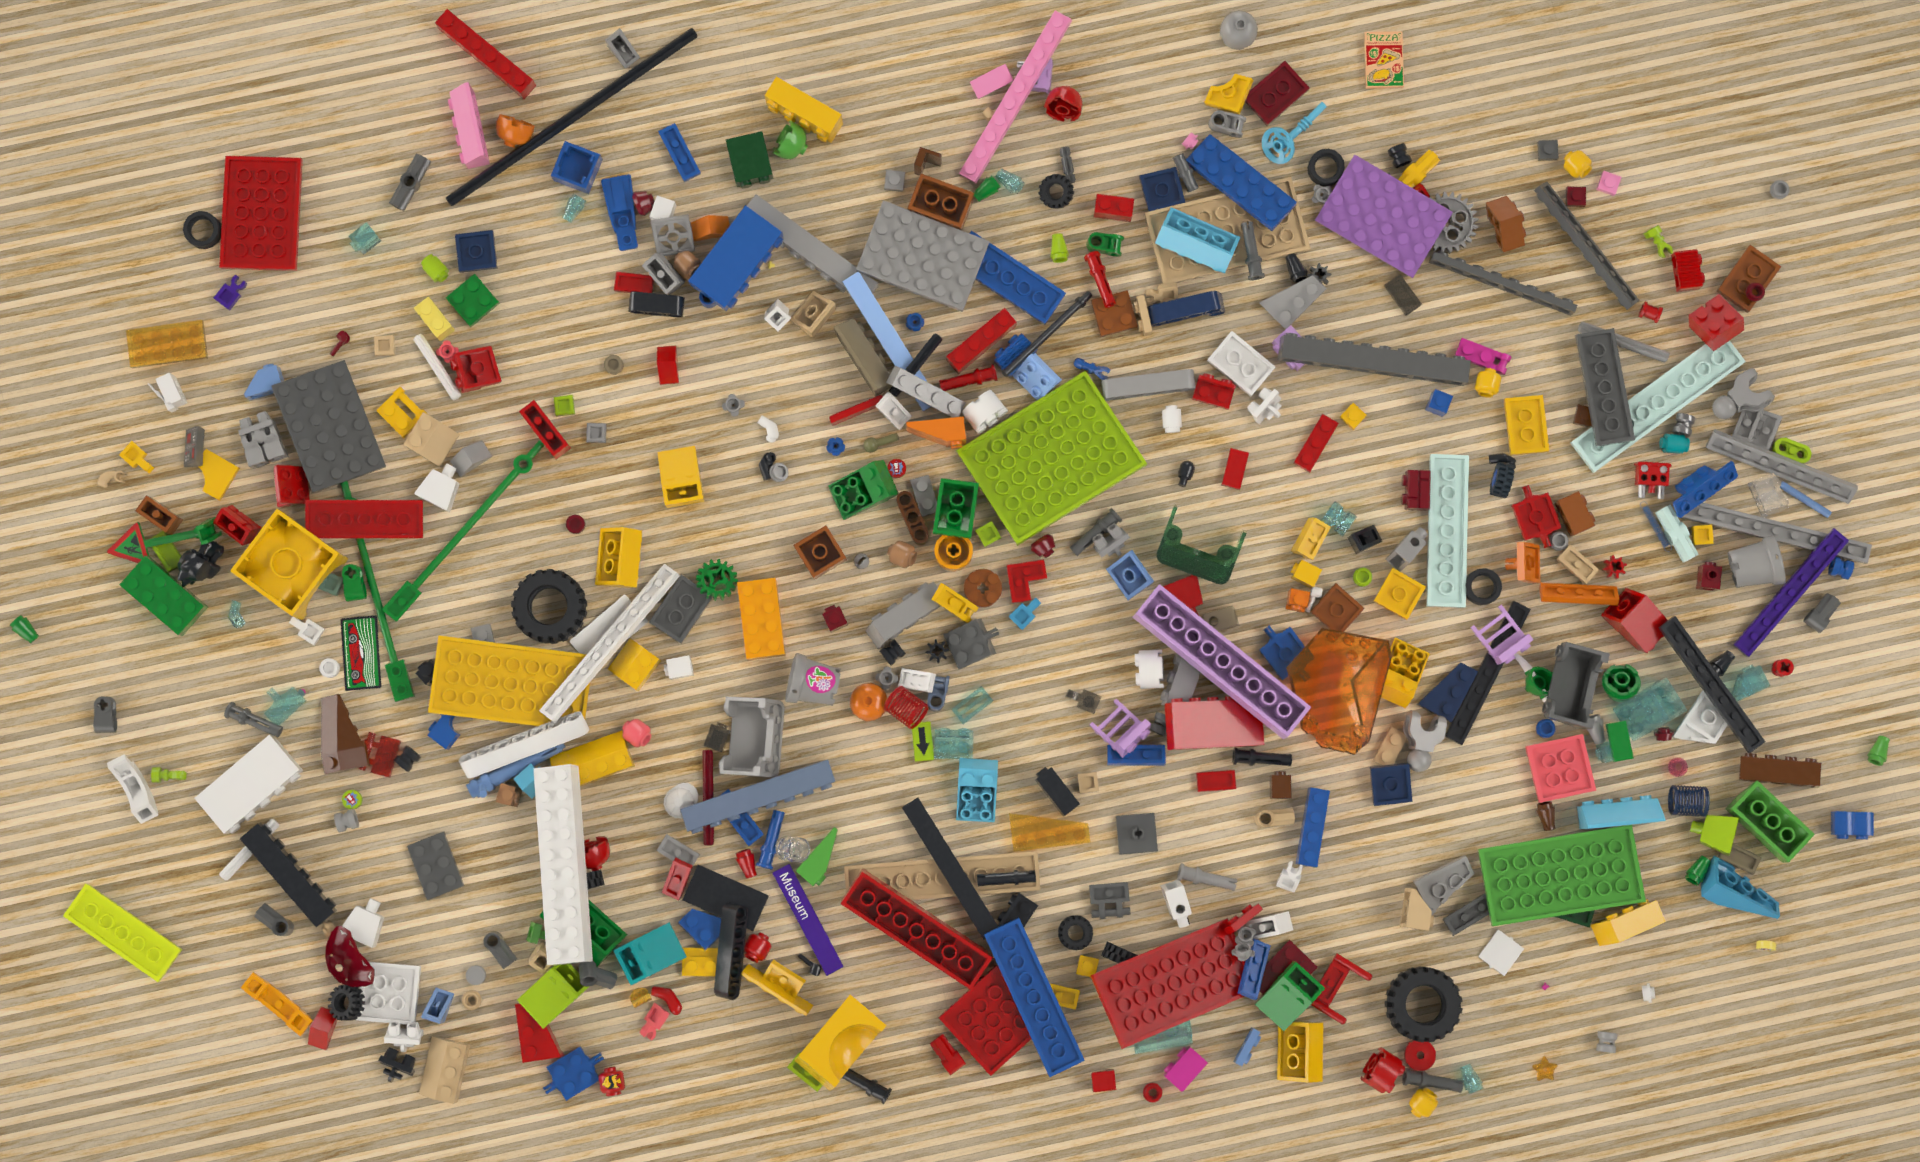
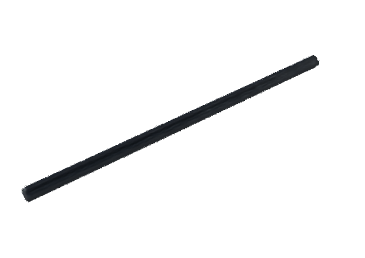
M690 28L532 137L527 143L519 146L446 197L448 203L454 206L698 37L695 30Z

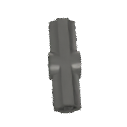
M416 153L407 171L402 174L400 184L389 204L405 211L414 193L420 189V182L431 164L430 160ZM409 179H414L413 185L406 186V182Z

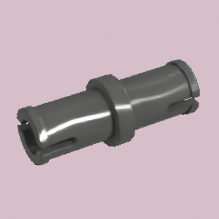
M1184 153L1173 157L1172 159L1179 171L1178 175L1180 178L1182 177L1187 192L1198 189L1199 186L1192 174L1193 169L1189 167Z

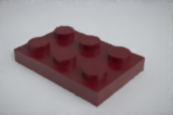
M1284 61L1249 91L1245 102L1268 126L1308 92L1310 87Z
M1288 940L1266 963L1259 992L1263 995L1293 961L1297 962L1310 975L1318 966L1291 940Z

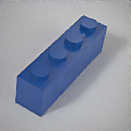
M1312 787L1307 790L1295 863L1297 865L1318 867L1330 794L1329 790Z

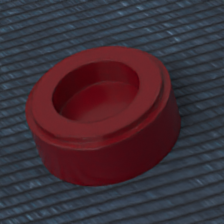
M574 514L567 518L566 528L569 532L580 534L584 531L586 523L580 515Z

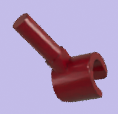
M340 331L336 335L339 342L330 352L331 356L334 357L339 348L350 341V336L346 331Z

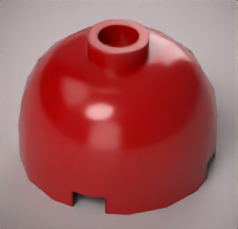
M1059 86L1052 89L1044 104V108L1047 109L1046 113L1053 119L1062 122L1065 119H1071L1070 122L1079 119L1083 107L1081 95L1070 86Z
M605 836L596 837L597 841L589 842V839L584 840L586 869H591V871L600 870L603 868L602 865L609 859L610 845Z

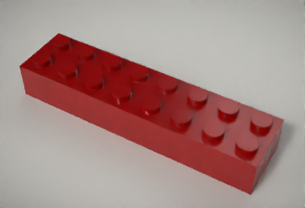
M863 868L841 900V905L970 990L993 958L992 953Z

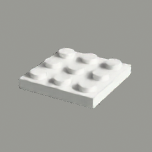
M369 962L375 969L374 982L371 985L359 987L363 991L361 994L365 996L362 1001H365V1005L362 1004V1007L365 1009L360 1011L362 1015L357 1017L358 1019L356 1020L382 1023L399 1021L400 1024L405 1025L409 1022H416L421 966Z

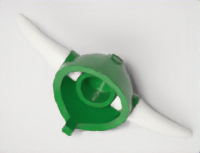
M1515 653V659L1519 662L1526 675L1525 690L1532 695L1540 697L1545 702L1553 672L1539 666L1532 667L1522 656Z

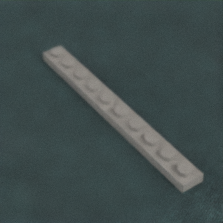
M1703 502L1681 517L1759 538L1773 535L1779 543L1814 551L1827 536V533ZM1848 539L1849 542L1836 556L1867 564L1872 545Z

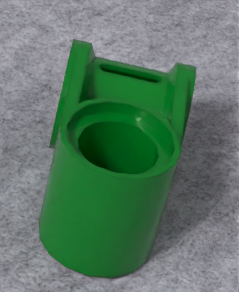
M1094 232L1089 236L1086 246L1090 252L1099 251L1100 254L1120 257L1122 255V252H1120L1121 242L1124 240V237L1117 234ZM1098 239L1100 245L1093 246L1091 240Z
M353 564L345 565L342 569V578L346 602L367 599L362 569ZM355 570L356 574H353V577L349 576V573Z

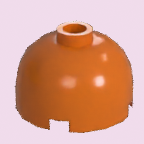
M499 114L496 121V133L499 138L504 140V145L515 148V145L527 143L533 135L535 126L531 123Z
M863 683L852 692L850 708L859 719L874 721L881 718L886 712L884 704L888 698L885 691L879 685Z

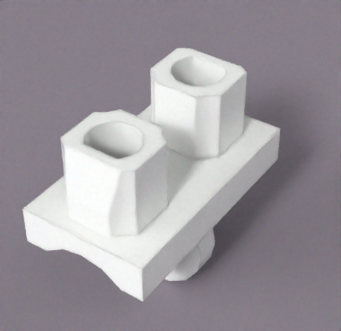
M1263 388L1259 394V397L1264 400L1262 404L1259 405L1253 401L1247 407L1248 411L1253 415L1255 422L1259 425L1265 418L1270 420L1273 416L1276 418L1281 416L1278 411L1281 408V404H1279L1281 397L1276 389L1271 391Z
M390 1021L384 1037V1043H394V1046H400L401 1052H406L407 1047L420 1045L421 1037L424 1033L420 1029L418 1022H409L407 1029L400 1027L399 1021Z

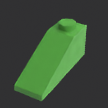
M835 827L796 870L812 886L815 884L819 886L826 879L824 874L827 872L838 829Z

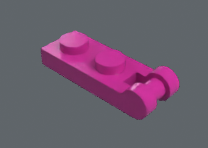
M1461 338L1454 355L1463 356L1465 360H1471L1472 364L1485 369H1495L1496 373L1505 375L1507 371L1506 365L1511 360V356L1495 351L1464 338ZM1495 358L1500 360L1499 365L1493 364Z

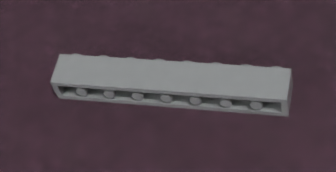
M755 195L747 207L782 231V238L784 240L779 247L784 248L785 246L790 250L789 253L794 258L803 259L805 261L804 264L811 270H818L823 279L836 283L835 287L843 293L847 291L842 281L857 273V267L761 197ZM860 273L873 294L878 288V283L869 276Z

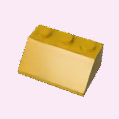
M626 527L600 528L595 585L637 588L642 530Z
M1294 1021L1285 1031L1278 1026L1277 1080L1306 1083L1323 1082L1322 1022Z

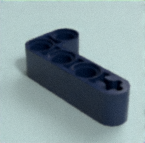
M1209 291L1147 307L1151 327L1203 315L1217 316L1225 313L1222 293L1219 291Z

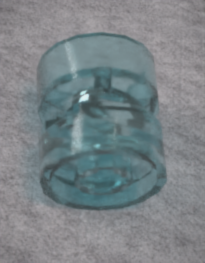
M1334 501L1321 521L1329 526L1334 525V531L1343 537L1357 516L1349 510L1343 512L1342 505Z

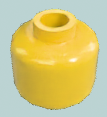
M1581 150L1570 151L1564 157L1563 167L1573 178H1584L1592 170L1591 159Z
M1492 368L1480 371L1475 382V390L1478 392V395L1492 398L1493 395L1498 394L1501 376Z
M1428 1088L1418 1089L1409 1101L1412 1114L1418 1118H1421V1116L1429 1117L1438 1105L1437 1095Z

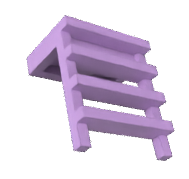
M1502 605L1498 606L1502 614L1478 631L1474 625L1470 627L1475 636L1482 642L1481 644L1489 651L1488 653L1495 659L1497 665L1503 662L1508 664L1516 658L1514 656L1515 653L1519 650L1521 653L1531 647L1529 643L1533 641L1530 634L1524 635ZM1503 617H1506L1509 623L1485 640L1481 634ZM1512 626L1516 630L1514 634L1494 649L1488 644Z
M1115 699L1114 703L1118 708L1098 727L1093 722L1089 726L1123 758L1127 753H1131L1137 744L1150 734L1151 723L1146 719L1141 722L1121 702ZM1121 711L1126 714L1107 735L1102 732ZM1131 718L1135 723L1114 743L1110 738Z

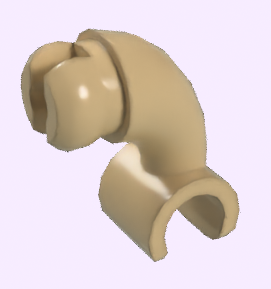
M123 471L104 472L99 476L97 485L106 488L108 487V482L113 478L117 482L125 483L120 480V475H127V473Z

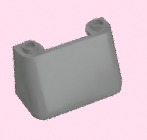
M726 696L724 711L727 716L732 717L729 755H724L719 761V774L777 777L781 760L784 722L783 702L767 698Z

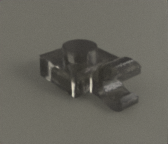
M1069 689L1065 697L1077 701V708L1095 714L1102 696L1083 689L1081 694Z

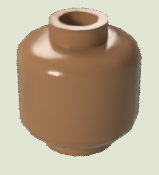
M690 251L679 252L674 257L673 268L683 278L690 279L700 266L701 261Z
M897 541L895 544H891L887 551L890 563L901 568L912 566L917 558L915 547L904 541Z

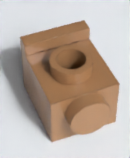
M501 783L496 802L518 807L522 789Z

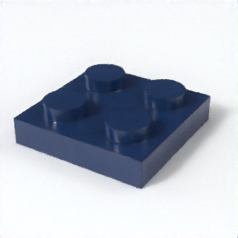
M1176 167L1139 175L1148 212L1186 203Z
M493 230L455 234L460 273L498 269Z
M1409 763L1370 767L1374 806L1413 802Z

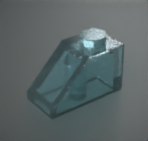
M1748 665L1742 668V673L1737 675L1731 693L1737 702L1770 686L1760 665Z

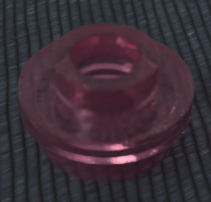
M1677 757L1670 760L1668 770L1671 775L1681 777L1686 774L1688 765L1684 759ZM1677 763L1681 765L1680 771L1675 768Z

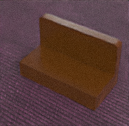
M920 147L914 163V174L919 176L923 174L926 162L941 167L942 154Z

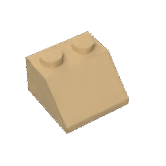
M423 412L403 445L441 467L460 434Z
M1405 888L1400 927L1429 931V928L1433 927L1434 916L1431 915L1432 911L1416 889Z

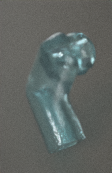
M232 600L228 619L235 628H242L245 625V620L239 613L241 602Z

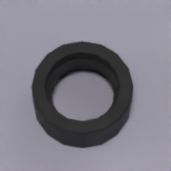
M1329 148L1321 149L1311 157L1307 167L1308 175L1315 184L1323 187L1332 186L1339 181L1344 172V160L1335 150ZM1322 157L1332 158L1337 164L1336 174L1331 178L1320 177L1315 171V164L1318 159Z
M194 212L184 222V237L190 244L199 249L212 248L221 238V224L216 217L208 212ZM202 219L210 221L214 228L211 237L205 241L195 239L192 235L193 225Z
M1487 568L1477 569L1466 578V597L1473 604L1480 606L1488 605L1497 600L1501 594L1502 582L1498 574L1493 570ZM1478 576H1487L1494 584L1493 593L1487 598L1477 597L1472 591V582Z

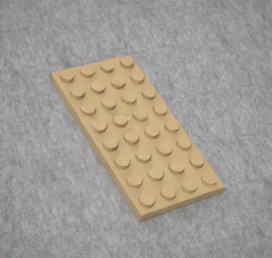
M1288 177L1271 181L1297 202V205L1273 231H1270L1224 193L1146 212L1144 215L1162 283H1180L1220 273L1211 267L1198 264L1188 257L1180 256L1174 251L1164 249L1160 245L1155 244L1171 207L1240 237L1226 271L1248 266L1245 264L1247 253L1241 224L1247 222V224H1249V221L1253 222L1258 256L1262 258V262L1285 257L1293 253L1309 251L1311 248L1292 178Z

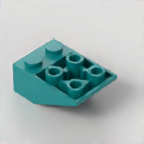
M670 922L613 950L630 985L637 984L687 957Z

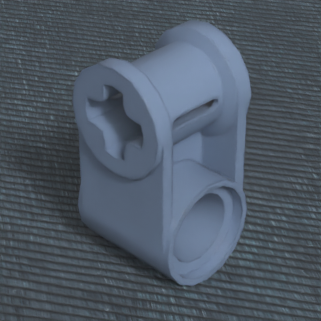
M950 676L935 677L933 691L928 693L927 703L930 710L938 712L943 709ZM932 698H940L942 701L941 705L938 707L932 706L930 703Z

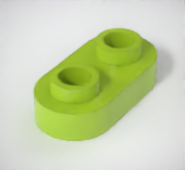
M1780 438L1772 446L1774 453L1802 464L1808 462L1812 455L1808 446L1788 438ZM1780 445L1784 446V451L1779 449ZM1797 452L1802 453V458L1797 456Z

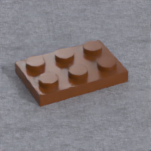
M1749 245L1717 289V292L1748 313L1756 302L1750 301L1746 297L1745 291L1747 286L1756 282L1766 289L1782 266L1752 245ZM1752 290V294L1756 296L1758 294L1757 291Z

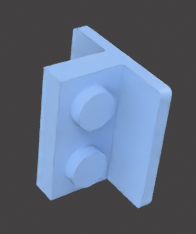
M1036 353L1030 354L1013 374V377L1036 400L1047 395L1062 380Z

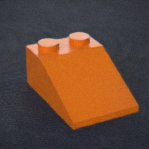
M964 417L906 422L908 433L946 447H951V449L962 448V445H966Z

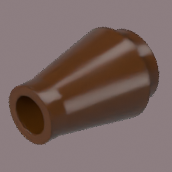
M1552 801L1538 803L1536 812L1544 831L1556 829L1555 806H1553Z

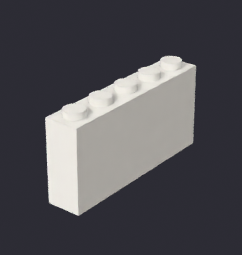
M268 735L194 799L224 834H233L241 828L240 824L244 820L249 821L256 815L255 811L257 809L266 807L271 802L270 798L274 795L278 796L285 791V786L289 782L294 783L298 780L303 769L275 736Z

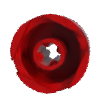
M1380 1047L1378 1048L1380 1052L1378 1054L1373 1053L1366 1062L1362 1071L1365 1073V1076H1361V1081L1380 1093H1390L1395 1087L1394 1082L1397 1077H1400L1405 1071V1066L1402 1065L1403 1061Z

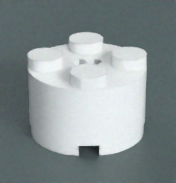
M988 390L978 396L979 399L975 402L972 401L962 411V414L977 434L983 432L987 425L989 428L994 426L998 422L997 417L1000 418L1008 412L992 390Z
M1162 649L1139 650V654H1135V665L1139 667V673H1136V685L1140 686V689L1164 688V684H1160V681H1164L1163 659L1159 657V654H1163Z

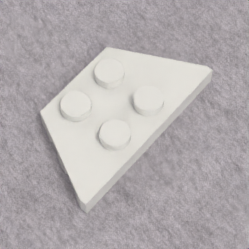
M1702 690L1672 737L1675 739L1716 744L1727 727V723Z

